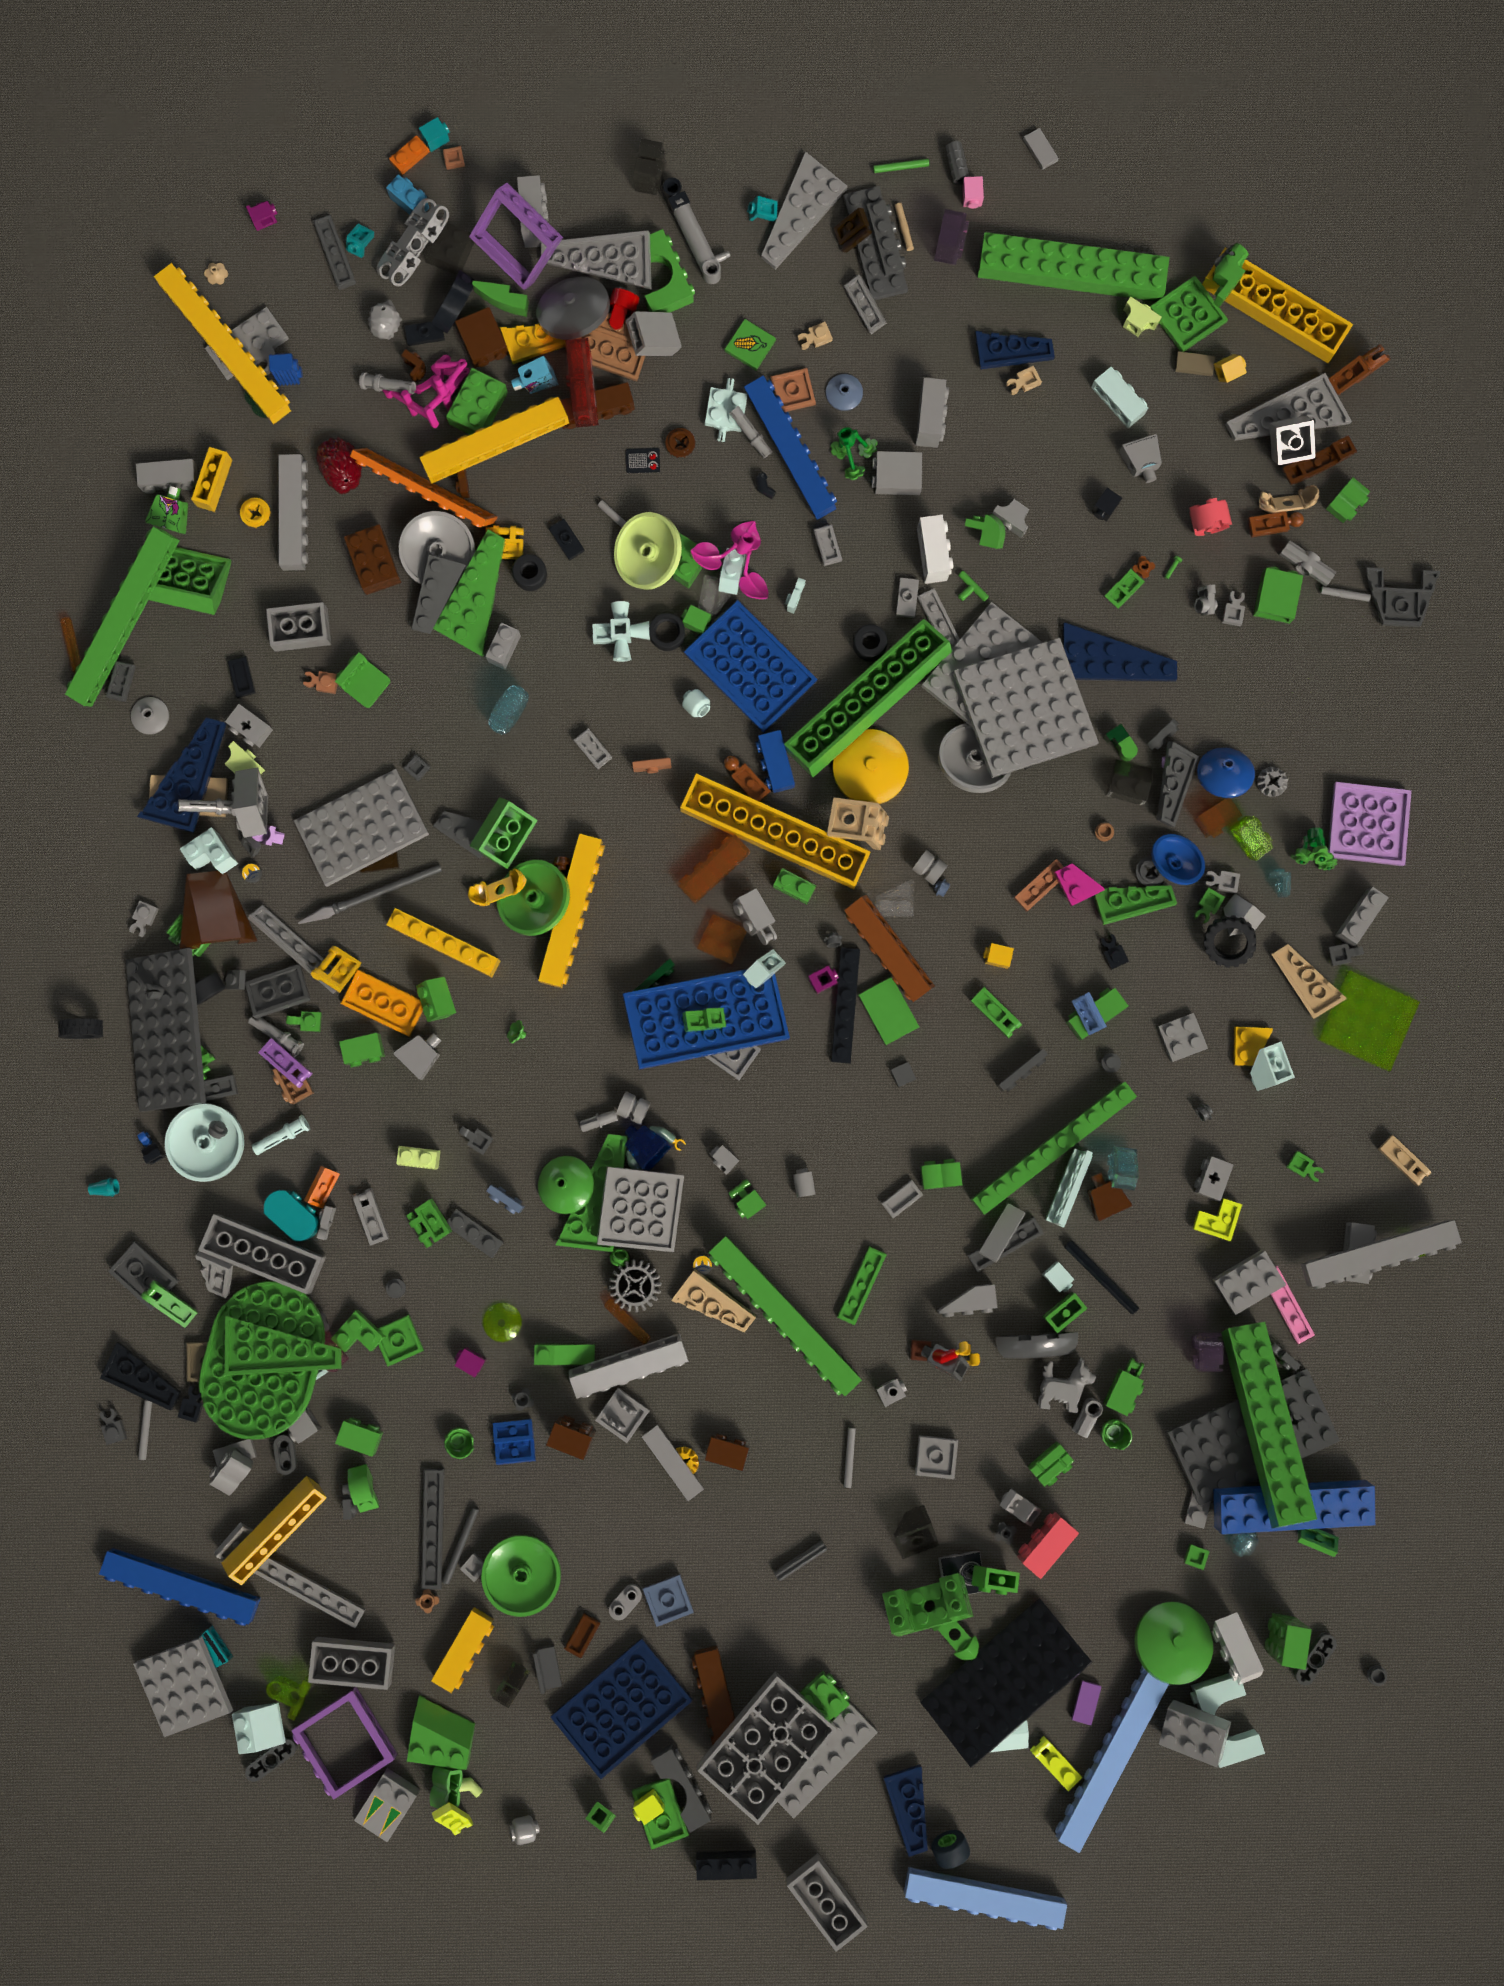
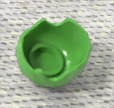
M1112 1419L1105 1422L1102 1426V1441L1110 1449L1124 1450L1131 1444L1132 1432L1124 1421Z
M454 1428L445 1436L444 1447L451 1457L457 1459L466 1458L474 1449V1439L467 1429Z

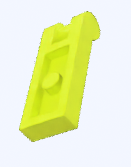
M1043 1736L1040 1739L1041 1742L1030 1748V1751L1069 1792L1083 1777L1054 1745ZM1047 1748L1049 1751L1043 1755L1041 1752Z
M450 1802L432 1812L434 1820L450 1829L454 1835L459 1834L461 1829L469 1828L473 1825L469 1814Z

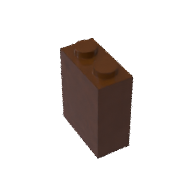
M490 307L455 321L475 368L484 367L489 362L501 360L509 354L507 345Z

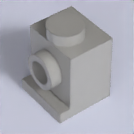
M723 1145L720 1148L716 1146L709 1153L714 1158L713 1163L720 1170L723 1167L726 1169L724 1171L726 1175L739 1162Z
M897 1378L876 1387L885 1407L906 1397L904 1392L907 1389L903 1381H898ZM892 1388L896 1389L897 1391L896 1394L893 1396L889 1394V1391Z

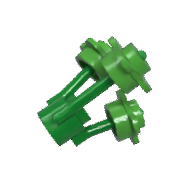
M1321 828L1309 829L1307 836L1303 837V848L1296 849L1295 855H1291V858L1296 860L1298 864H1307L1314 859L1315 863L1319 865L1318 869L1330 870L1337 865V859H1334V855L1329 853L1328 848L1325 846V838ZM1308 844L1311 847H1315L1312 852L1307 850Z

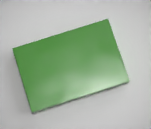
M892 977L858 995L885 1046L919 1028L916 1019Z
M668 1778L660 1779L632 1790L634 1800L637 1801L652 1789H655L665 1805L663 1813L646 1825L643 1824L651 1850L689 1836L687 1826L680 1815L681 1809L672 1782Z

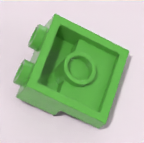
M824 1671L799 1692L830 1720L833 1717L836 1718L850 1705L848 1693L843 1688L840 1690L835 1685L837 1681L830 1673L826 1674Z

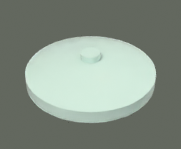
M198 1104L181 1111L170 1123L165 1136V1152L171 1166L180 1175L193 1181L209 1182L226 1176L236 1167L244 1150V1134L238 1120L228 1110L212 1104ZM210 1122H223L228 1130L227 1134L220 1139L212 1137L208 1132Z

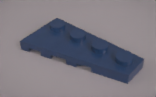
M975 331L980 370L1049 361L1055 358L1052 339L1018 337V335L1003 336L999 335V333L984 334L980 331Z
M920 1764L884 1776L909 1857L928 1851L922 1766Z

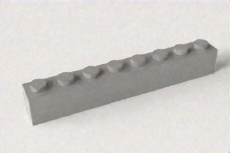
M1446 1220L1300 1264L1307 1286L1320 1289L1326 1287L1325 1283L1333 1281V1284L1345 1281L1344 1278L1348 1276L1357 1278L1363 1276V1272L1370 1270V1273L1382 1270L1381 1267L1385 1265L1389 1267L1398 1266L1402 1260L1407 1259V1262L1418 1260L1419 1255H1435L1438 1253L1437 1250L1443 1248L1444 1251L1456 1248L1457 1244L1462 1242L1455 1220Z

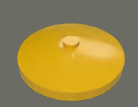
M875 729L865 730L833 760L835 782L840 791L850 800L879 804L885 803L901 791L909 771L908 757L900 742L892 735Z

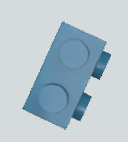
M399 174L386 187L389 198L409 215L421 200L427 198V195L421 189H415L408 178H402ZM428 203L424 207L425 212L429 209Z

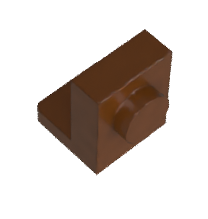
M405 349L401 356L404 363L413 368L410 377L416 383L424 377L426 366L417 353L413 351L410 353Z

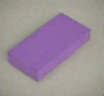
M1081 1680L1071 1717L1072 1720L1092 1725L1101 1685Z

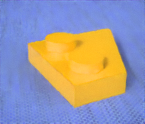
M1234 1027L1233 1065L1253 1066L1259 1050L1265 1047L1273 1028Z

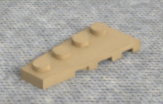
M1289 944L1271 954L1313 1019L1347 999Z
M696 1269L693 1270L671 1300L675 1303H681L691 1310L704 1313L705 1316L718 1319L722 1323L744 1333L757 1317L756 1314Z

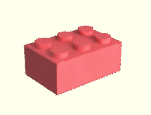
M1057 1512L1047 1515L1043 1521L1045 1524L1041 1529L1037 1528L1031 1535V1541L1028 1544H1023L1018 1551L1019 1555L1017 1557L1040 1579L1079 1534Z

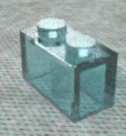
M1114 1146L1112 1154H1108L1107 1165H1110L1108 1179H1111V1188L1135 1190L1139 1178L1137 1149Z

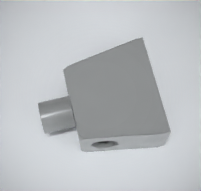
M435 1033L427 1040L418 1035L393 1054L418 1079L423 1080L440 1056L434 1048L442 1040Z

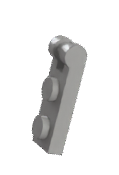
M369 1188L364 1193L353 1194L352 1197L370 1246L390 1239L373 1190ZM368 1199L369 1205L363 1207L362 1201Z

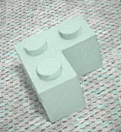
M212 827L180 848L188 863L196 870H199L211 861L213 866L220 873L224 874L238 864L220 834Z

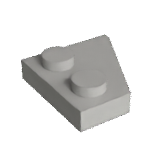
M199 1251L196 1254V1260H200L203 1266L200 1271L206 1281L205 1284L208 1291L226 1298L230 1293L233 1264Z

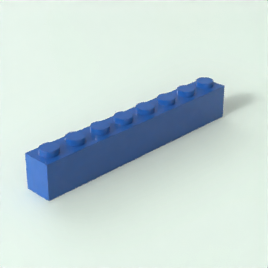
M763 375L744 386L816 519L818 520L836 510L835 503L837 500L833 492L828 493L826 489L828 483L824 476L820 477L817 471L820 469L815 460H810L808 456L810 451L807 445L801 444L799 440L801 435L797 427L792 428L790 423L793 420L788 411L784 413L781 408L784 404L779 395L775 397L773 393L775 388L771 380L766 381Z
M115 1548L106 1552L99 1573L108 1581L115 1582L117 1580L123 1582V1585L126 1587H138L144 1593H156L164 1600L174 1599L179 1601V1604L182 1606L190 1607L191 1605L197 1607V1610L200 1612H212L218 1618H230L235 1620L236 1624L243 1626L249 1625L253 1621L261 1599L249 1593Z

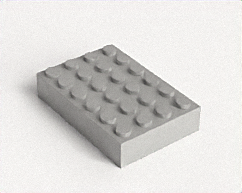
M775 1671L698 1762L697 1771L759 1825L837 1731V1728L829 1718Z

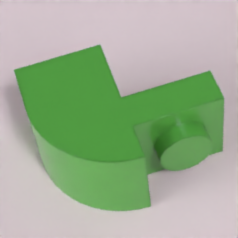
M988 514L985 515V520L984 517L973 515V518H966L965 526L982 530L979 545L995 549L1003 548L1005 527L998 517Z
M367 1464L348 1469L350 1495L353 1504L357 1505L360 1513L379 1508V1501L373 1490V1477Z

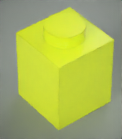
M652 1789L634 1802L633 1814L638 1821H642L646 1825L664 1812L665 1805L655 1789Z

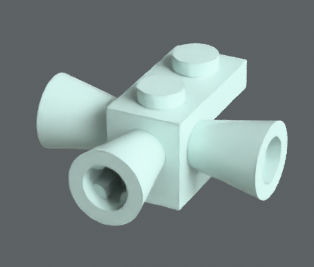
M612 602L611 608L614 619H610L611 623L593 624V644H615L613 661H630L631 655L628 643H631V637L650 640L649 621L631 625L630 619L627 618L629 602Z

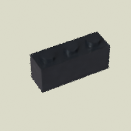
M756 1850L697 1852V1881L757 1879Z

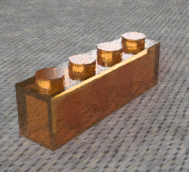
M735 834L732 837L727 836L721 842L722 846L718 850L714 848L707 855L708 859L704 863L700 861L693 868L694 872L690 876L686 874L679 881L681 883L679 889L694 905L750 854V850Z

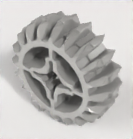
M633 1259L632 1266L629 1265L628 1261H625L626 1268L619 1266L620 1273L615 1270L613 1271L617 1278H610V1281L615 1282V1285H610L609 1289H615L616 1292L610 1295L611 1297L618 1296L614 1301L615 1304L620 1300L623 1302L620 1305L621 1309L627 1304L628 1312L631 1311L632 1306H635V1312L639 1311L638 1306H641L642 1310L645 1311V1303L652 1307L653 1304L650 1299L652 1298L654 1301H657L658 1298L654 1296V1293H661V1290L656 1289V1286H661L662 1283L655 1282L656 1279L660 1278V1275L653 1276L656 1268L649 1271L648 1268L651 1264L647 1263L643 1267V1260H640L639 1265H636V1260ZM634 1269L641 1270L645 1274L636 1279L628 1271ZM622 1276L628 1282V1287L623 1293H621L619 1287ZM650 1278L651 1292L647 1296L643 1290V1283ZM641 1279H643V1281L640 1283V1286H638L640 1287V1291L634 1289L630 1292H627L630 1289V1286H632L630 1284L631 1281H634L636 1283L637 1281L639 1282ZM631 1293H636L643 1300L632 1302L627 1300L626 1297Z

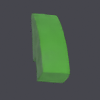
M481 281L472 282L474 292L491 305L503 311L527 317L529 306L527 295L512 293L510 285Z

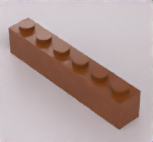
M867 895L860 897L844 910L848 921L855 924L860 937L867 940L870 944V950L879 956L882 966L892 973L893 981L897 985H901L904 989L903 993L908 1000L915 1002L935 987Z

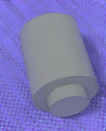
M807 1168L796 1170L793 1179L797 1198L815 1195L812 1171L808 1172Z

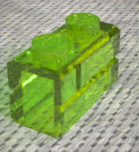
M1244 816L1229 830L1250 860L1257 861L1265 853L1273 849L1271 844L1272 838L1267 832H1263L1261 829L1262 823L1257 817Z

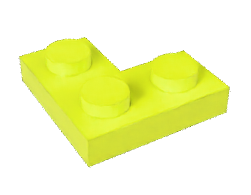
M1222 1198L1217 1216L1198 1211L1192 1229L1231 1241L1242 1204Z

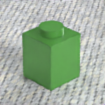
M690 605L688 610H684L681 617L685 628L700 635L707 630L712 620L711 614Z
M596 1802L585 1819L605 1833L616 1815L599 1802Z

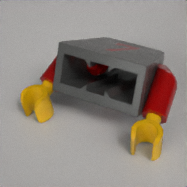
M966 1341L959 1343L958 1350L955 1348L948 1350L936 1344L934 1348L925 1345L921 1352L922 1356L928 1358L927 1362L932 1367L960 1382L969 1365L978 1366L980 1364V1355L978 1353L970 1354L971 1345ZM968 1355H969V1361H966V1360L962 1357V1356H968Z

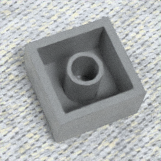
M1306 415L1270 423L1271 457L1276 464L1282 465L1315 458L1314 420Z

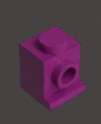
M266 201L257 203L252 208L249 205L246 206L257 231L277 223L275 215L278 213L273 203L269 204Z
M829 966L808 976L816 995L838 983L836 979L839 978L835 969H830ZM821 977H827L828 982L822 983Z

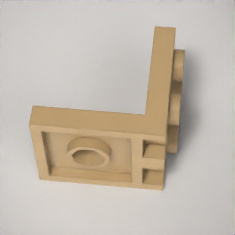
M833 798L827 836L866 841L872 849L881 850V845L885 843V834L883 833L885 826L887 827L889 816L879 803ZM848 815H854V822L851 824L845 823V818Z

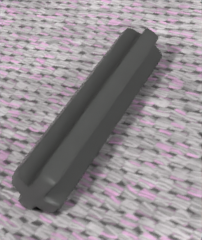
M822 1541L818 1542L774 1572L776 1578L782 1581L824 1553L827 1547Z

